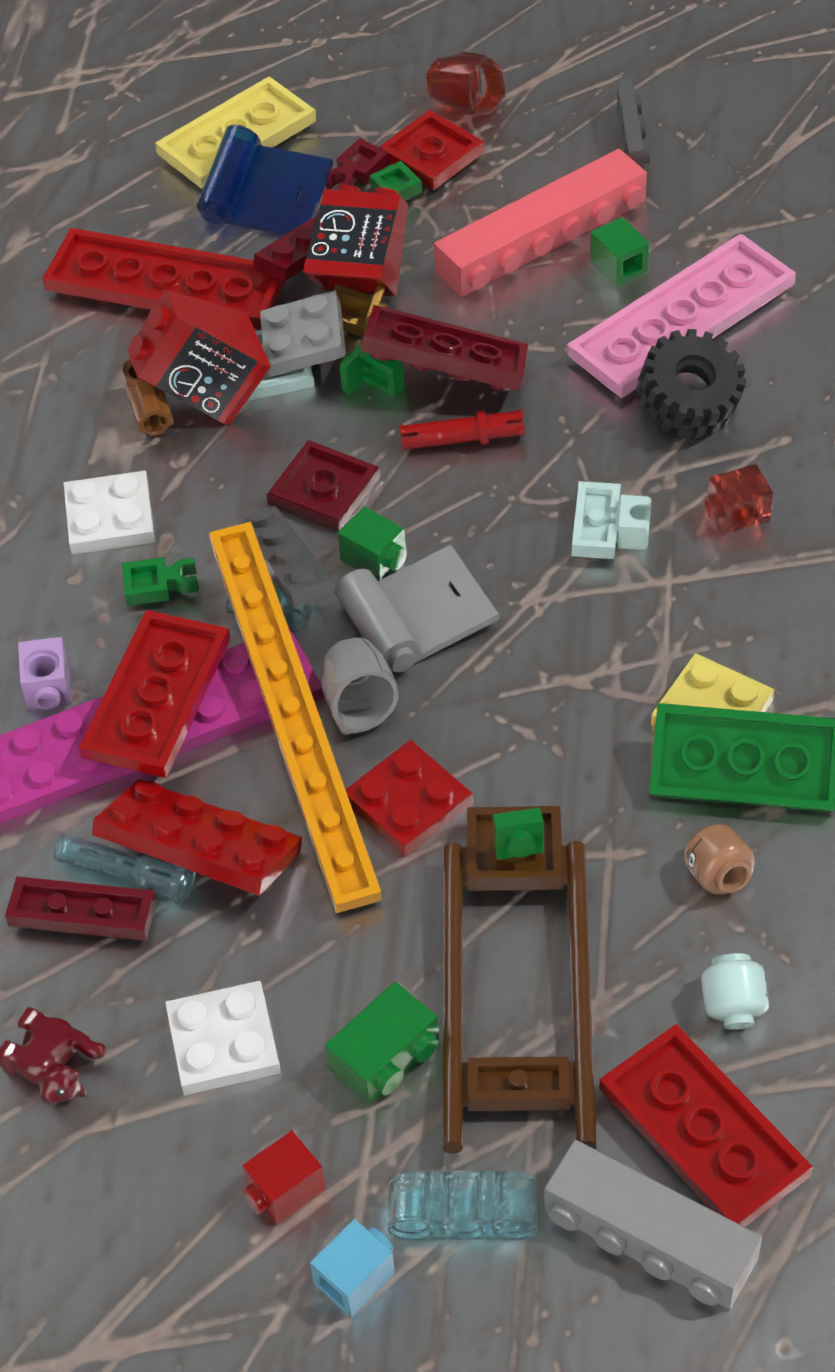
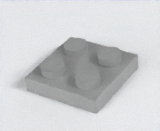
M336 290L260 311L263 349L271 365L267 372L269 377L346 357L341 303Z

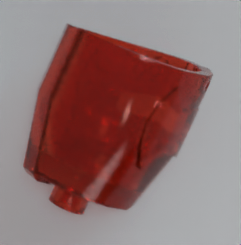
M460 52L459 55L436 58L426 74L428 95L433 101L446 106L449 112L467 115H487L494 111L502 102V99L505 98L506 90L503 72L499 64L492 58L486 57L487 55ZM482 68L485 74L486 90L482 99L474 106L482 91L479 71Z

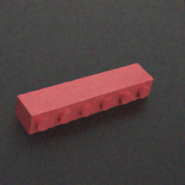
M618 148L434 242L435 272L461 297L480 289L486 284L515 271L532 260L544 256L555 248L646 202L647 172Z

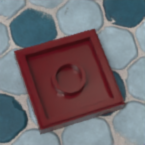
M308 440L266 494L267 504L338 532L348 522L380 478V467Z

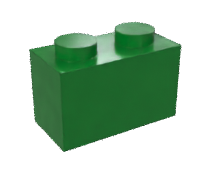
M394 981L325 1044L328 1069L365 1102L371 1105L380 1095L392 1093L401 1083L404 1073L417 1061L422 1063L434 1053L439 1043L438 1016Z

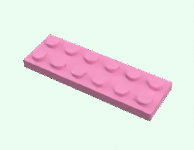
M740 233L568 343L567 356L622 399L637 389L638 378L647 354L652 345H656L659 338L665 336L669 339L671 332L680 330L681 335L685 336L688 329H697L696 336L703 337L705 331L714 334L713 339L795 285L796 272Z

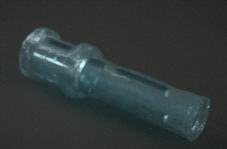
M69 833L61 834L54 849V859L57 862L68 863L130 882L132 887L136 889L154 890L155 893L170 897L171 901L178 905H182L188 900L195 882L196 873L146 854L134 855L71 836Z

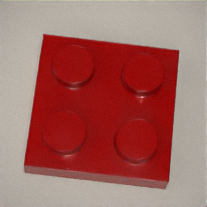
M428 110L380 145L379 148L388 152L390 165L402 161L422 181V184L435 190L483 154L484 141L433 111Z
M409 740L345 789L352 810L405 857L473 804V793L412 740Z

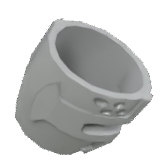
M363 637L341 640L328 650L323 660L322 691L339 731L343 735H348L349 733L367 731L380 725L393 712L399 699L397 683L381 652L368 639ZM357 709H362V710H363L362 712H358V713H351V714H346V713H344V712H351V711H354V710H357Z

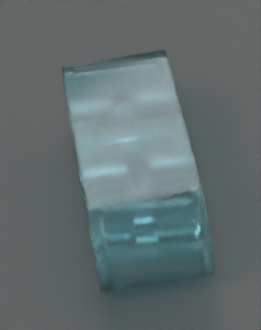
M430 1171L395 1174L389 1179L387 1230L390 1235L405 1240H518L533 1237L539 1231L538 1179L532 1174L519 1171Z

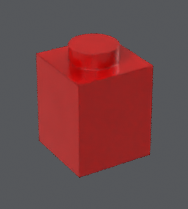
M293 1130L242 1165L246 1182L242 1192L246 1200L257 1214L266 1211L276 1225L326 1190L323 1166Z

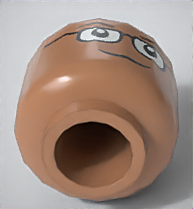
M715 824L699 830L690 839L684 853V861L688 871L711 894L723 895L739 891L749 882L754 869L755 858L751 848L728 825Z

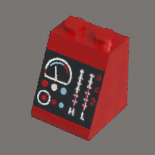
M338 185L337 190L324 189L303 273L324 291H333L335 284H339L364 294L374 295L378 285L384 287L383 296L397 297L408 211L406 201L401 195H398V191L390 188H375L374 193L360 192V188L351 185Z
M166 290L159 302L152 307L147 320L138 334L131 339L127 349L138 378L227 425H231L271 368L247 313Z

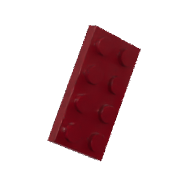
M373 305L360 351L367 352L373 358L382 361L394 359L406 362L411 367L421 371L433 369L445 372L456 380L468 381L472 379L484 382L491 388L499 391H508L510 389L519 391L529 344Z

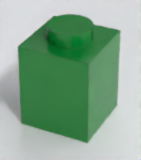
M621 217L591 231L590 261L615 287H618L648 273L650 243L624 217Z
M365 506L337 532L340 560L355 569L370 570L377 581L387 577L392 571L398 570L406 559L405 529Z

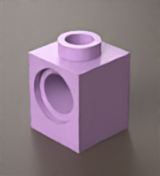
M62 636L18 642L20 685L27 710H48L59 706L72 705L69 662Z

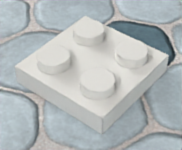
M146 470L63 482L69 545L72 555L155 543Z
M261 980L165 1002L184 1096L281 1074Z

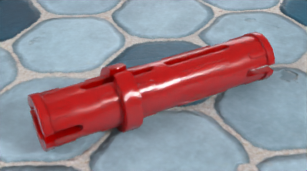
M522 409L485 415V411L476 412L477 416L410 425L402 424L399 425L402 449L407 451V449L480 440V444L489 443L488 439L517 435L525 436Z

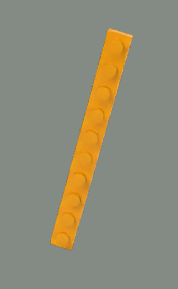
M247 522L209 532L210 543L335 911L340 913L382 901L381 889L252 523Z

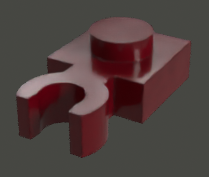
M359 138L336 159L337 168H333L326 173L324 177L326 189H332L336 184L354 186L357 181L367 185L370 182V175L384 169L390 163L388 152Z

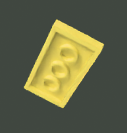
M268 76L155 142L156 151L161 158L201 189H204L316 122V111Z

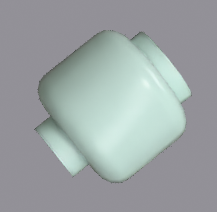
M742 953L725 954L711 960L712 965L706 968L701 976L707 1015L712 1019L724 1021L725 1029L738 1030L754 1026V1018L761 1016L769 1008L763 966L751 961L750 955Z

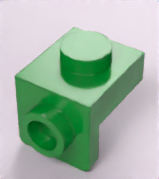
M362 343L343 358L339 367L342 391L349 395L363 381L395 398L405 388L402 361L375 359L369 353L360 351Z

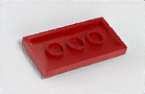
M146 610L79 746L81 758L167 778L230 641L229 628Z
M140 779L93 819L92 835L259 896L300 854L303 838L287 832L280 826L261 823L245 817L238 811L225 810L205 803L196 796L183 795L163 788L156 782Z
M677 1024L599 1079V1089L703 1203L710 1210L743 1227H746L812 1175L813 1166Z

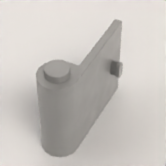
M451 544L379 581L376 580L370 570L357 569L342 577L335 588V595L363 638L368 639L381 652L391 672H403L414 663L500 619L499 613Z

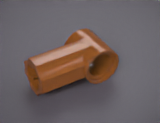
M128 358L122 365V374L127 399L132 406L139 432H145L151 437L165 434L166 429L173 424V417L165 392L138 378L131 359Z

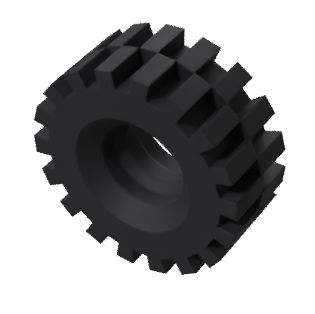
M688 329L685 336L681 335L680 330L671 332L669 339L665 336L659 338L656 345H652L647 354L637 386V396H642L639 402L642 410L651 409L648 418L653 423L660 419L663 422L662 430L669 433L671 427L678 429L677 436L686 438L688 431H693L694 438H701L704 436L706 429L712 435L719 431L721 424L725 427L734 414L746 386V379L743 378L746 370L744 364L736 365L740 357L736 350L728 353L726 348L729 343L722 338L718 344L711 340L714 334L705 331L703 337L696 336L697 329ZM680 373L695 374L706 383L707 388L702 390L688 388L679 381L677 375Z

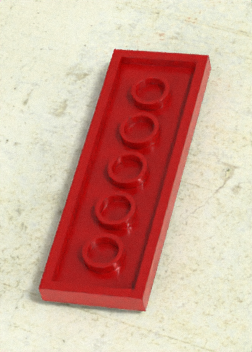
M70 228L42 278L44 289L47 291L150 310L159 302L164 292L169 290L248 314L254 329L262 330L260 311L274 307L285 284L284 281L253 268L254 260L76 228Z

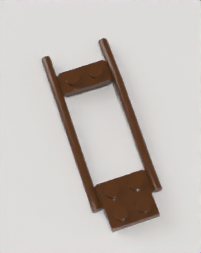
M560 806L467 807V847H462L458 843H448L444 846L443 1150L450 1154H456L463 1150V1107H468V1111L570 1110V1105H575L576 1140L596 1149L597 1134L585 845L580 841H572L567 846H562ZM540 807L544 822V853L497 860L493 846V814ZM563 885H568L573 1061H568L567 1056L468 1058V1062H463V886H467L468 891L557 890L563 889Z

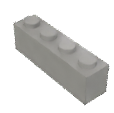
M576 1139L544 1188V1212L548 1213L551 1220L566 1230L574 1231L578 1229L593 1237L595 1242L605 1251L614 1255H621L623 1253L640 1262L644 1270L660 1280H668L669 1278L687 1287L691 1295L697 1300L710 1306L719 1304L731 1310L759 1259L762 1236Z

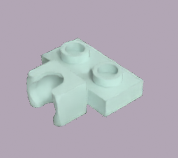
M579 481L572 556L614 559L616 543L617 548L646 549L648 547L651 499L647 496L621 495L620 498L621 484Z

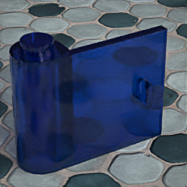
M240 125L227 126L200 193L196 208L201 213V217L212 224L226 223L286 235L315 216L333 166V160L262 146L260 138L252 130Z

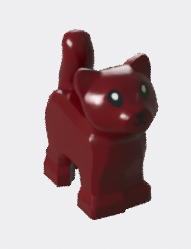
M27 1007L18 1021V1027L27 1030L23 1043L19 1045L5 1040L0 1048V1067L9 1075L18 1073L29 1082L38 1084L41 1100L49 1105H55L61 1101H69L74 1096H86V1090L80 1082V1073L65 1064L75 1054L76 1050L90 1059L103 1058L106 1054V1046L92 1041L89 1036L73 1028L63 1019L46 1017L42 1012Z

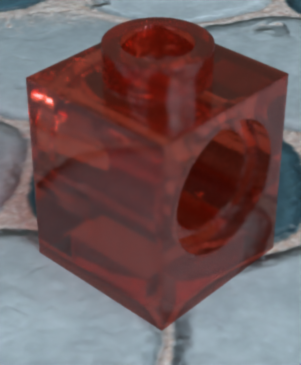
M757 464L709 477L708 496L704 497V508L708 518L711 521L715 520L723 535L770 522L774 493Z

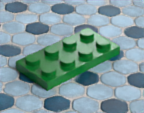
M657 703L649 796L835 813V718Z

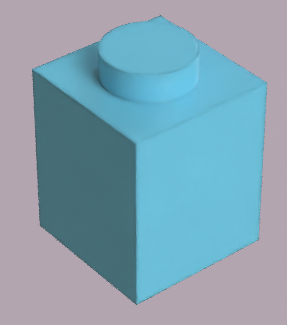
M353 1219L310 1262L313 1283L352 1318L395 1274L393 1246L378 1229L371 1227L367 1230L357 1220Z

